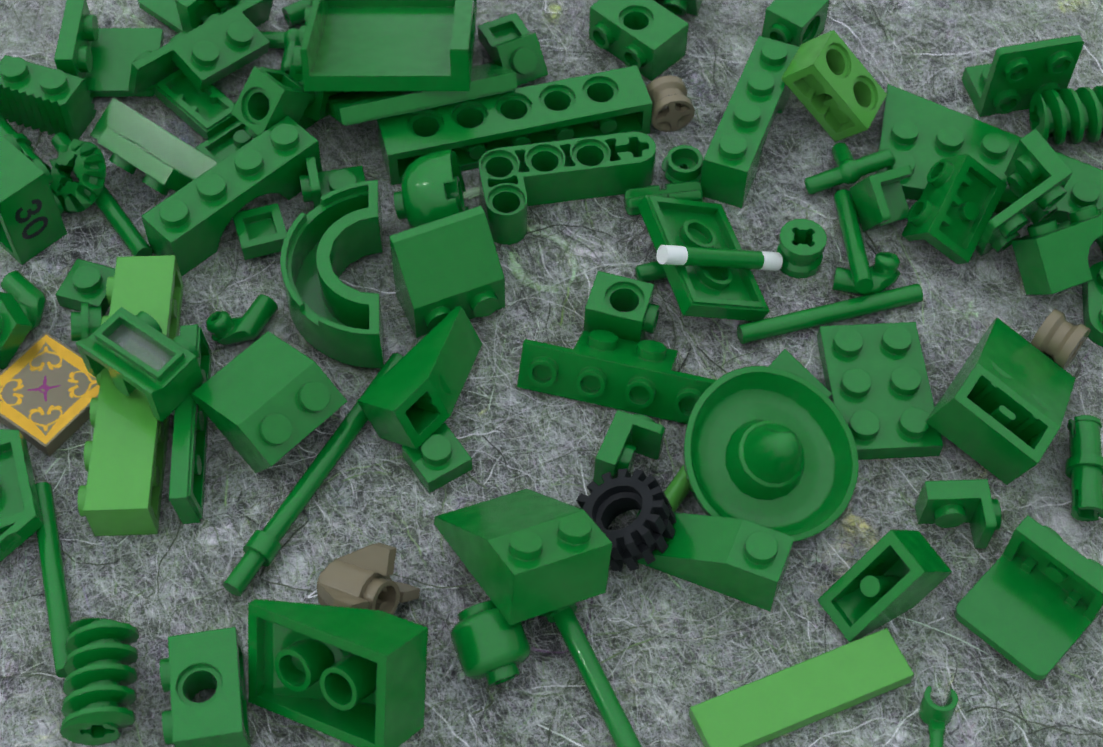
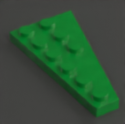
M890 84L887 85L878 151L886 148L892 149L896 162L892 166L876 171L875 174L910 165L913 174L900 181L906 199L919 200L928 183L927 175L936 162L944 158L968 153L1007 184L994 213L1002 212L1020 199L1008 186L1005 171L1022 137ZM1056 152L1073 173L1064 187L1067 194L1055 204L1058 210L1047 220L1056 219L1057 223H1062L1069 220L1067 214L1069 211L1089 205H1096L1097 209L1103 208V170Z

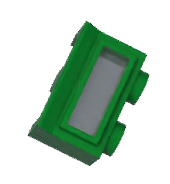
M121 307L88 338L76 342L80 355L90 374L96 377L104 368H107L116 388L126 396H129L137 388L146 395L154 417L161 422L204 381L197 360L199 353L193 344L180 335L171 340L162 334L160 325L144 311H140L135 316Z

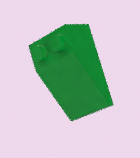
M523 489L434 517L436 528L509 625L606 593L612 542L583 509L535 491Z
M255 599L248 603V702L356 747H399L424 727L428 627L381 610Z

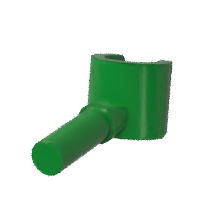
M928 686L925 689L918 712L922 721L929 725V747H943L945 726L952 719L958 703V696L953 689H950L945 706H938L931 700V686Z

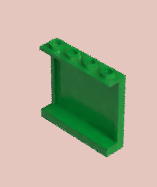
M310 0V6L305 7V26H300L299 30L300 46L294 47L295 73L303 75L304 91H470L477 0Z

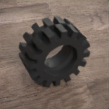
M627 468L618 469V478L613 479L610 472L601 475L605 483L598 486L592 481L586 486L591 494L587 496L580 493L576 501L580 509H583L612 542L611 569L621 572L623 563H626L630 571L639 569L637 560L644 558L647 564L652 563L656 560L652 554L653 550L657 549L664 553L668 548L663 537L673 539L675 534L672 524L676 523V517L661 486L653 476L649 475L646 477L645 473L638 469H635L632 476ZM629 510H641L638 517L626 527L617 530H607L611 522L620 514Z

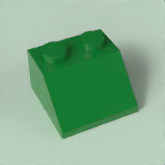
M482 206L389 236L396 296L416 338L428 334L456 306H462L469 320L475 317L489 316L496 310L505 307V277Z
M269 331L190 394L255 473L272 467L347 402L315 361Z

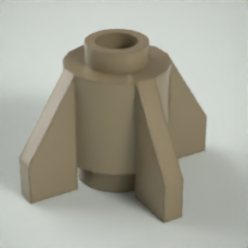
M380 542L335 559L321 572L317 581V595L320 605L381 610L392 615L395 613L399 602L404 603L419 599L420 588L392 581L389 575H393L397 548Z

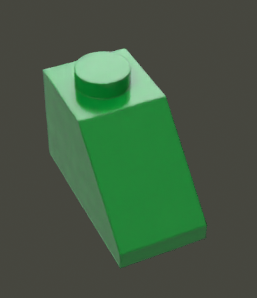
M890 530L817 601L849 642H853L915 607L952 571L919 531Z

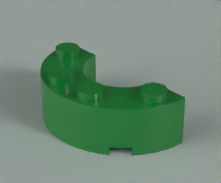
M370 180L335 189L321 196V204L312 209L307 215L301 212L288 229L281 248L280 265L290 315L304 339L322 354L336 361L355 367L382 368L384 366V328L379 294L360 292L345 285L339 279L345 269L353 262L364 256L383 252L382 210L378 180Z

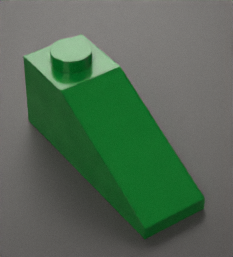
M674 512L676 523L672 524L675 529L673 539L663 537L668 545L665 552L661 553L657 549L653 550L652 554L656 560L650 564H647L644 558L637 560L638 563L771 611L788 565L795 537L745 519Z

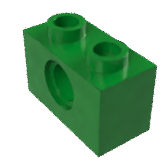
M599 0L590 7L589 39L599 48L605 49L620 59L628 67L637 65L640 74L650 81H653L686 55L689 23L654 0Z
M236 627L169 636V658L160 659L162 688L164 693L170 692L171 710L162 712V729L166 745L174 744L175 747H251L244 650ZM204 689L216 690L210 699L204 702H192L193 697L198 692Z

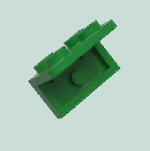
M1027 515L1014 530L1001 557L957 604L954 611L955 618L1032 679L1042 680L1046 678L1102 612L1103 566L1092 559L1084 557L1065 543L1056 531L1039 524Z

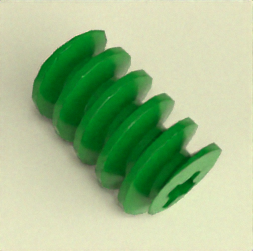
M1096 86L1094 89L1079 87L1075 91L1072 88H1062L1058 92L1054 89H1045L1041 93L1035 91L1031 96L1029 104L1031 131L1036 129L1046 141H1048L1050 133L1054 145H1062L1065 142L1067 132L1072 144H1080L1084 131L1090 143H1097L1101 132L1103 133V86Z
M85 618L75 621L67 627L70 634L66 641V650L69 655L66 657L64 664L67 676L63 683V691L66 697L61 707L65 718L62 720L60 733L63 738L71 742L99 746L118 740L121 735L118 730L133 725L136 721V714L125 707L133 704L137 699L135 690L127 686L135 683L138 676L135 668L128 665L135 663L138 659L137 649L130 645L137 642L139 631L130 624L112 619Z

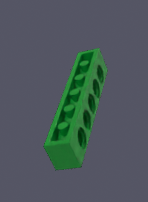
M637 65L525 86L516 88L515 91L377 119L379 144L392 186L402 184V176L408 165L419 157L435 151L452 149L457 155L461 171L479 168L481 156L488 150L495 148L625 132L650 134L653 103Z

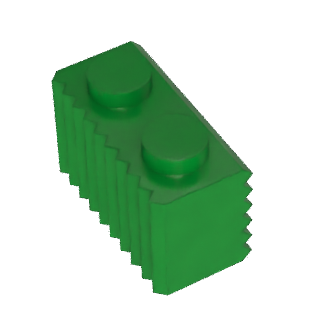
M5 55L0 61V114L8 119L9 123L16 121L17 125L24 124L25 128L31 126L32 130L39 129L40 133L47 131L48 135L64 132L71 140H78L96 116L97 110L94 109L95 104L92 103L93 98L90 97L91 91H88L89 85H86L87 79L63 72L60 69H53L29 62L20 57Z

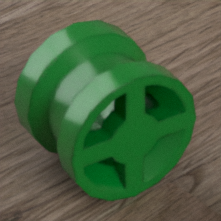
M794 219L787 222L781 228L779 245L776 251L783 258V264L780 268L781 272L797 279L808 278L818 272L827 241L826 232L819 224L808 219Z

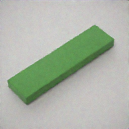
M885 628L690 707L689 717L704 747H756L911 683L914 673L889 630Z

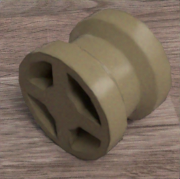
M672 75L661 76L646 86L653 103L651 121L654 128L663 132H672L685 127L691 122L695 109L690 98L687 97V89L681 78Z
M1055 308L1044 320L1031 344L1042 353L1052 357L1053 361L1065 370L1082 348L1091 329L1083 324L1073 325L1066 321L1065 314Z

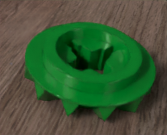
M73 139L70 145H60L58 158L49 159L52 165L51 175L53 177V183L50 184L52 193L61 202L64 211L78 213L89 208L100 195L106 178V163L103 153L95 144ZM72 170L77 174L76 177L80 179L79 182L73 181L70 177Z

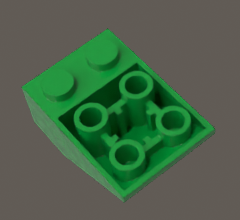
M996 318L925 422L1008 485L1037 465L1061 427L1076 378L1008 325Z

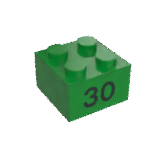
M0 134V246L23 265L67 234L61 214L65 211L59 199L52 193L50 184L53 183V177L47 167L37 158L31 161L26 157L21 146L10 134L4 136Z

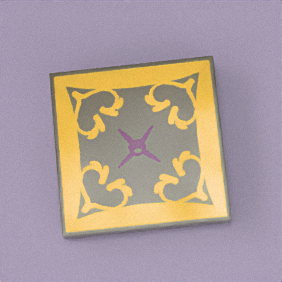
M45 332L0 373V422L11 430H19L26 441L50 457L90 418V401L93 397H98L100 386L97 384L96 377L87 371L79 353Z

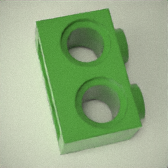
M831 30L801 44L781 77L783 82L835 142L868 130L887 96V93L835 30Z

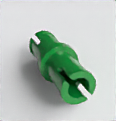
M1080 415L1074 417V420H1068L1067 423L1070 458L1065 462V474L1071 479V516L1080 521H1097L1099 517L1103 518L1102 422L1095 416Z

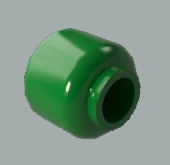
M491 600L461 611L457 615L460 622L452 628L450 636L464 674L471 679L486 677L489 687L518 677L520 673L517 665L524 662L531 653L522 623L518 622L509 625Z

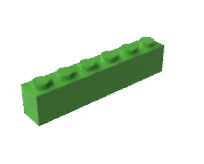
M176 256L117 257L114 276H109L106 282V295L110 305L109 315L102 317L101 325L118 309L123 307L135 316L140 311L149 314L160 325L162 334L171 340L179 335L184 284ZM130 341L124 347L125 350L157 371L166 364L133 341ZM104 368L96 376L97 384L100 386L98 397H93L90 401V422L94 432L93 440L86 441L84 445V465L86 471H88L87 485H80L78 490V511L81 517L87 518L94 536L158 534L170 415L163 422L156 419L144 393L136 388L129 396L124 395L114 385L108 369Z

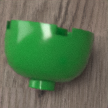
M452 149L435 151L419 157L408 165L402 176V191L394 192V205L399 220L407 219L410 227L414 228L469 210V206L465 207L463 192L466 189L455 151H452Z

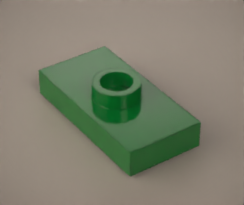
M180 69L152 85L155 97L205 140L238 120L231 114L235 106L231 99L213 84L199 91Z

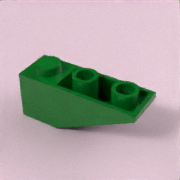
M456 306L357 400L379 438L417 449L451 416L482 346V342L462 306Z

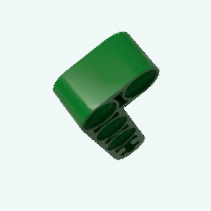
M625 132L488 150L479 159V189L481 205L486 214L493 241L502 245H511L518 243L525 237L527 233V206L621 195L628 188L651 186L654 177L656 155L654 140L641 132Z

